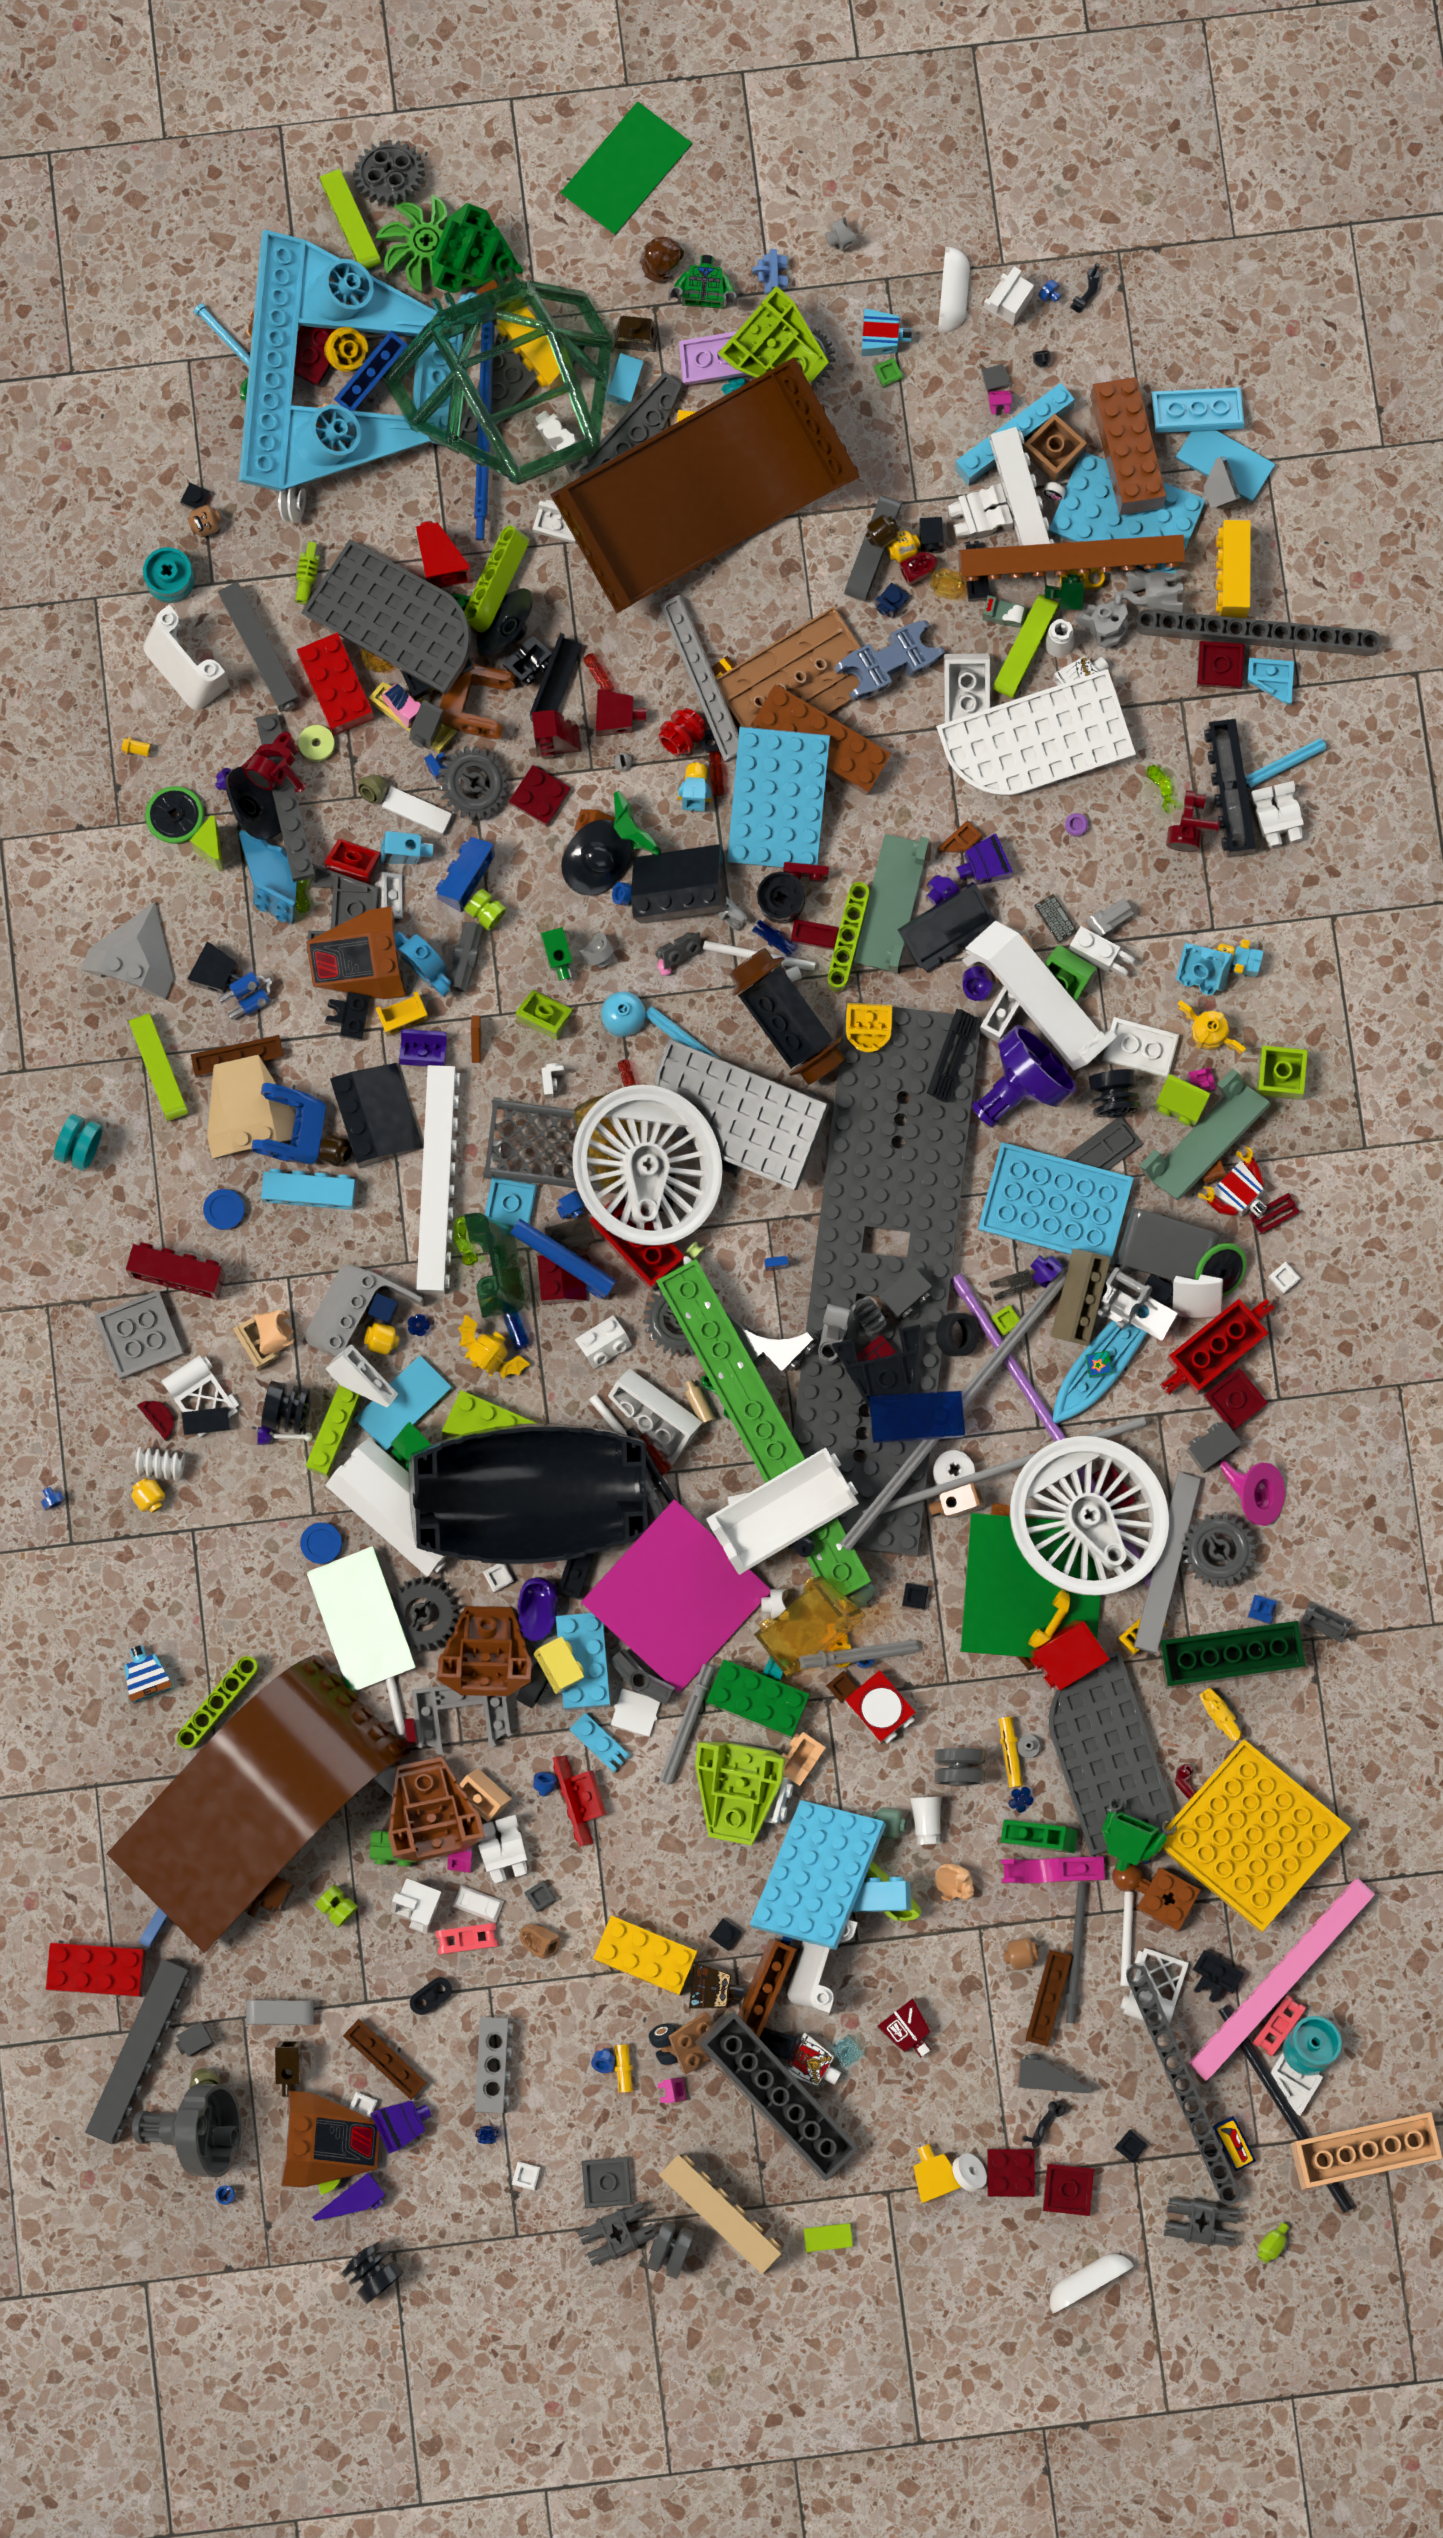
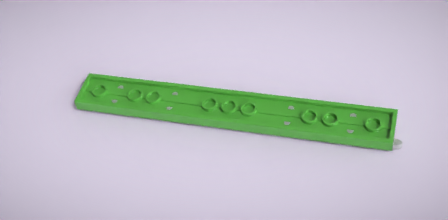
M684 1256V1266L656 1280L763 1480L767 1483L804 1461L805 1457L698 1260L692 1261L688 1256ZM836 1517L807 1534V1536H810L815 1541L816 1550L806 1559L831 1604L836 1602L839 1607L844 1609L846 1607L844 1597L862 1587L864 1588L872 1583L854 1547L851 1550H846L840 1544L847 1534Z

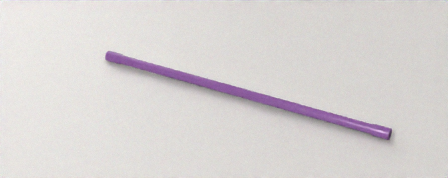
M960 1273L953 1277L950 1282L964 1300L996 1350L1003 1340L975 1298L967 1281ZM1010 1352L1003 1360L1007 1369L1054 1442L1065 1439L1064 1434L1058 1425L1053 1422V1417ZM1083 1466L1077 1470L1079 1481L1084 1487L1085 1467ZM1091 1478V1493H1093L1096 1484ZM1117 1526L1119 1530L1126 1532L1123 1526ZM1122 1539L1124 1547L1140 1559L1141 1554L1136 1546ZM1152 1571L1142 1578L1148 1587Z

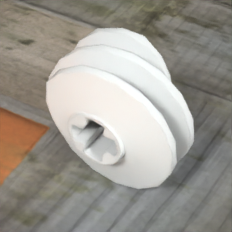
M296 486L279 492L278 508L284 522L292 521L293 523H299L306 506V490L301 488L298 494Z
M957 1450L942 1453L936 1459L933 1466L934 1480L938 1485L975 1473L974 1464L965 1453ZM950 1466L959 1469L957 1476L954 1473L952 1475L949 1474Z

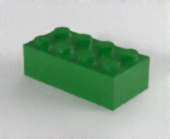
M723 1659L706 1700V1705L792 1739L810 1694Z

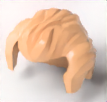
M953 1863L944 1864L937 1870L935 1883L938 1890L945 1895L941 1896L943 1900L951 1902L959 1897L967 1901L973 1896L974 1888L968 1870Z

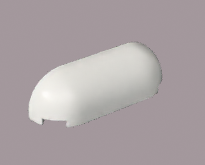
M945 247L938 332H951L957 329L966 317L970 265L965 254L953 247Z
M1108 2254L1063 2279L1054 2286L1050 2295L1052 2314L1134 2267L1133 2263L1122 2255Z

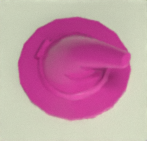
M1226 1460L1222 1461L1220 1467L1226 1479L1241 1499L1242 1510L1247 1519L1254 1525L1262 1526L1274 1522L1281 1512L1285 1498L1284 1481L1279 1470L1271 1463L1260 1462L1252 1466L1244 1474L1236 1471Z

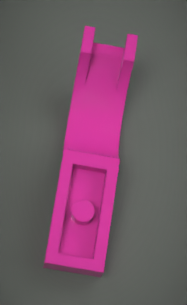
M1104 1856L1000 1860V1863L1004 1865V1878H1001V1883L1105 1880Z

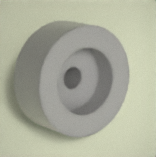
M1024 1735L1017 1742V1752L1023 1758H1033L1040 1750L1038 1739L1032 1735Z

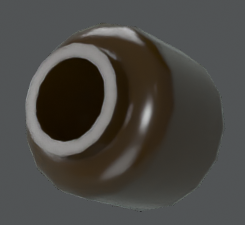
M880 515L867 524L868 533L865 535L872 546L876 544L878 547L884 548L898 539L897 532L900 529L892 516Z
M328 1134L321 1139L318 1153L320 1161L336 1167L349 1161L352 1148L347 1139L333 1134Z

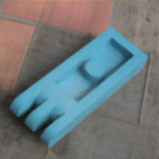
M586 1713L569 1729L614 1773L617 1771V1768L611 1762L614 1760L621 1766L624 1762L618 1755L621 1753L625 1759L630 1757Z

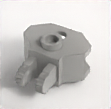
M1114 601L1104 605L1099 603L1098 607L1086 603L1082 607V612L1086 615L1078 613L1075 617L1079 625L1089 628L1090 633L1095 635L1097 645L1105 649L1119 644L1129 627L1127 621L1128 612L1123 601L1120 605H1117Z

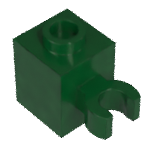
M1068 574L1066 577H1061V587L1045 586V598H1060V609L1082 610L1084 578H1080L1076 574Z

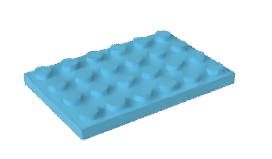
M1083 452L1077 460L1065 489L1064 499L1060 501L1048 533L1071 542L1184 535V549L1186 550L1205 502L1202 497L1163 483L1166 493L1163 508L1119 515L1106 460ZM1166 563L1157 564L1155 569H1144V565H1135V567L1147 572L1175 573L1178 567L1166 568Z
M740 726L727 862L784 867V862L818 865L830 735Z
M1001 1142L978 1231L1071 1255L1073 1248L1108 1256L1111 1257L1110 1266L1134 1177Z
M800 1800L751 1919V1927L837 1950L886 1827L885 1822Z

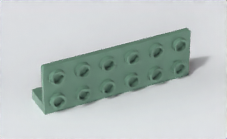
M888 834L884 835L854 963L893 973L898 972L904 941L897 929L910 922L927 854L929 838L920 837L918 842Z
M1233 1068L1217 1084L1224 1097L1164 1159L1161 1153L1154 1149L1139 1165L1149 1181L1176 1200H1180L1271 1105L1269 1100L1248 1087L1240 1074Z

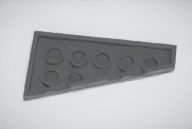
M499 333L493 349L490 435L537 382L535 372L533 370L529 371L522 362L524 359L520 353L516 355L509 346L510 341L506 336L503 338ZM480 380L455 438V443L472 456L477 451Z
M665 371L589 453L586 458L589 464L579 470V472L585 475L663 431L682 389V385Z

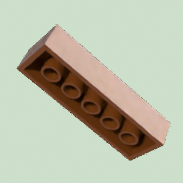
M1137 377L1093 384L1090 398L1119 515L1163 508L1166 493Z
M776 684L771 689L750 725L753 728L830 735L827 772L865 795L871 790L892 754Z

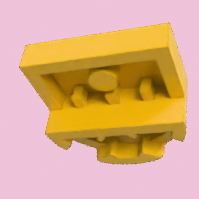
M847 1003L846 1035L848 1040L856 1049L863 1052L879 1050L889 1041L891 1036L892 1005Z

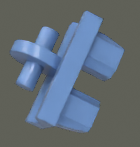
M770 249L769 254L764 255L763 259L758 260V266L752 268V274L758 276V282H764V294H769L775 286L781 290H785L788 287L787 276L778 275V270H785L787 267V256L777 254V249Z

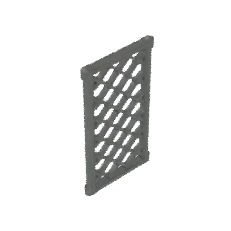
M493 1097L491 1101L492 1116L486 1164L482 1173L483 1178L492 1179V1177L577 1188L573 1168L564 1159L573 1152L574 1146L567 1136L574 1130L579 1129L583 1118L588 1112L503 1101L502 1098ZM497 1109L504 1110L506 1119L500 1124H496ZM516 1111L526 1113L529 1122L522 1127H518L512 1119ZM539 1115L549 1116L551 1125L545 1130H541L535 1123ZM561 1118L571 1119L574 1128L567 1133H563L557 1123ZM602 1118L599 1121L603 1123L604 1127L606 1124H612L609 1118ZM619 1120L622 1126H625L624 1130L627 1131L626 1120ZM506 1121H510L516 1128V1132L509 1137H506L499 1128ZM635 1122L638 1137H640V1122ZM529 1124H533L539 1132L532 1140L527 1139L522 1132V1129ZM552 1127H555L561 1134V1138L554 1143H551L545 1136V1132ZM495 1130L504 1139L497 1146H493ZM596 1130L591 1137L599 1132ZM516 1134H521L526 1141V1144L520 1149H515L509 1141ZM538 1137H543L549 1145L542 1152H538L532 1145V1142ZM604 1138L606 1140L605 1146H611L613 1150L617 1151V1149L606 1138ZM561 1140H566L571 1147V1150L565 1155H560L555 1149V1145ZM504 1143H507L513 1150V1154L507 1159H503L497 1152V1148ZM527 1146H530L536 1153V1157L529 1162H525L519 1154ZM592 1148L594 1153L590 1155L588 1158H592L594 1155H597L600 1159H604L600 1155V1151ZM549 1149H552L559 1157L552 1165H548L542 1158V1154ZM492 1153H495L501 1160L497 1168H490ZM513 1156H518L523 1163L520 1171L509 1170L507 1161ZM536 1159H540L546 1166L542 1175L532 1173L529 1164ZM558 1162H563L569 1170L565 1177L554 1176L552 1167ZM587 1164V1168L591 1172L590 1176L597 1175L604 1168H608L610 1172L613 1171L609 1166H602L597 1171H593ZM621 1175L614 1176L609 1184L601 1183L600 1180L590 1182L593 1191L603 1190L620 1179ZM623 1185L617 1186L608 1193L618 1194Z

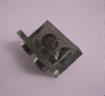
M587 1216L544 1229L547 1236L568 1249L578 1245V1248H584L592 1245L591 1241L595 1240Z

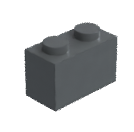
M913 1266L879 1296V1301L897 1320L901 1316L905 1319L914 1311L912 1307L918 1301L922 1304L931 1296L929 1292L932 1290V1286Z
M1226 1421L1221 1425L1219 1422L1215 1423L1207 1429L1209 1434L1203 1438L1199 1435L1189 1442L1190 1447L1187 1449V1452L1202 1473L1234 1452L1242 1444Z

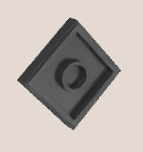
M629 2157L582 2161L585 2209L632 2205Z

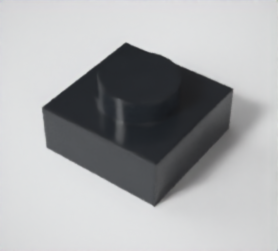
M189 483L180 503L192 510L206 504L210 491Z
M722 1918L709 1938L728 1951L741 1934V1931Z

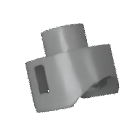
M846 217L830 223L831 231L825 233L830 247L837 245L843 251L857 245L856 234L848 229Z
M596 933L591 942L584 949L579 950L588 965H597L599 968H602L611 962L610 956L613 953V947L605 934Z

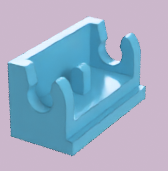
M620 353L616 360L604 400L624 406L627 403H631L644 361Z

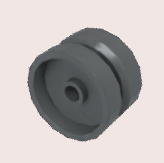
M950 1748L934 1751L935 1763L949 1766V1768H939L935 1771V1784L949 1786L985 1784V1771L980 1768H971V1766L985 1763V1750Z
M664 2219L659 2233H656L649 2253H651L646 2268L658 2272L661 2270L666 2259L669 2261L665 2270L666 2276L677 2280L695 2231L683 2227L677 2240L673 2239L676 2224Z

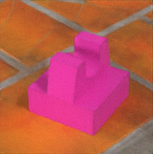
M1010 390L988 392L991 414H996V408L999 405L1004 406L1005 414L1010 413L1012 404Z
M1210 1067L1188 1072L1190 1084L1206 1092L1216 1090Z
M472 1846L466 1849V1851L448 1855L447 1870L471 1872Z
M683 2077L666 2079L657 2084L658 2089L665 2088L666 2096L660 2098L661 2103L687 2101Z

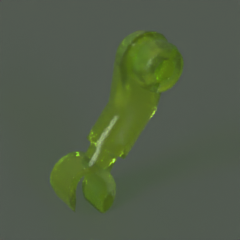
M1149 765L1146 769V775L1160 788L1161 797L1164 799L1162 808L1165 813H1168L1165 808L1167 804H1172L1174 809H1176L1175 801L1171 798L1172 788L1170 779L1156 765Z
M306 880L297 881L295 907L299 913H306L310 910V903L305 892Z
M462 1215L454 1220L453 1240L459 1251L463 1253L462 1263L470 1266L478 1262V1258L470 1251V1245L466 1240V1227L470 1226L471 1219L468 1215Z

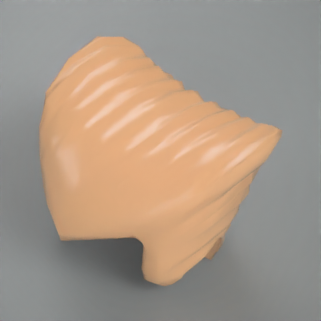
M276 1310L253 1315L259 1330L260 1352L263 1355L275 1354L294 1342V1339L289 1341L294 1330L284 1322V1319L290 1316L289 1312Z

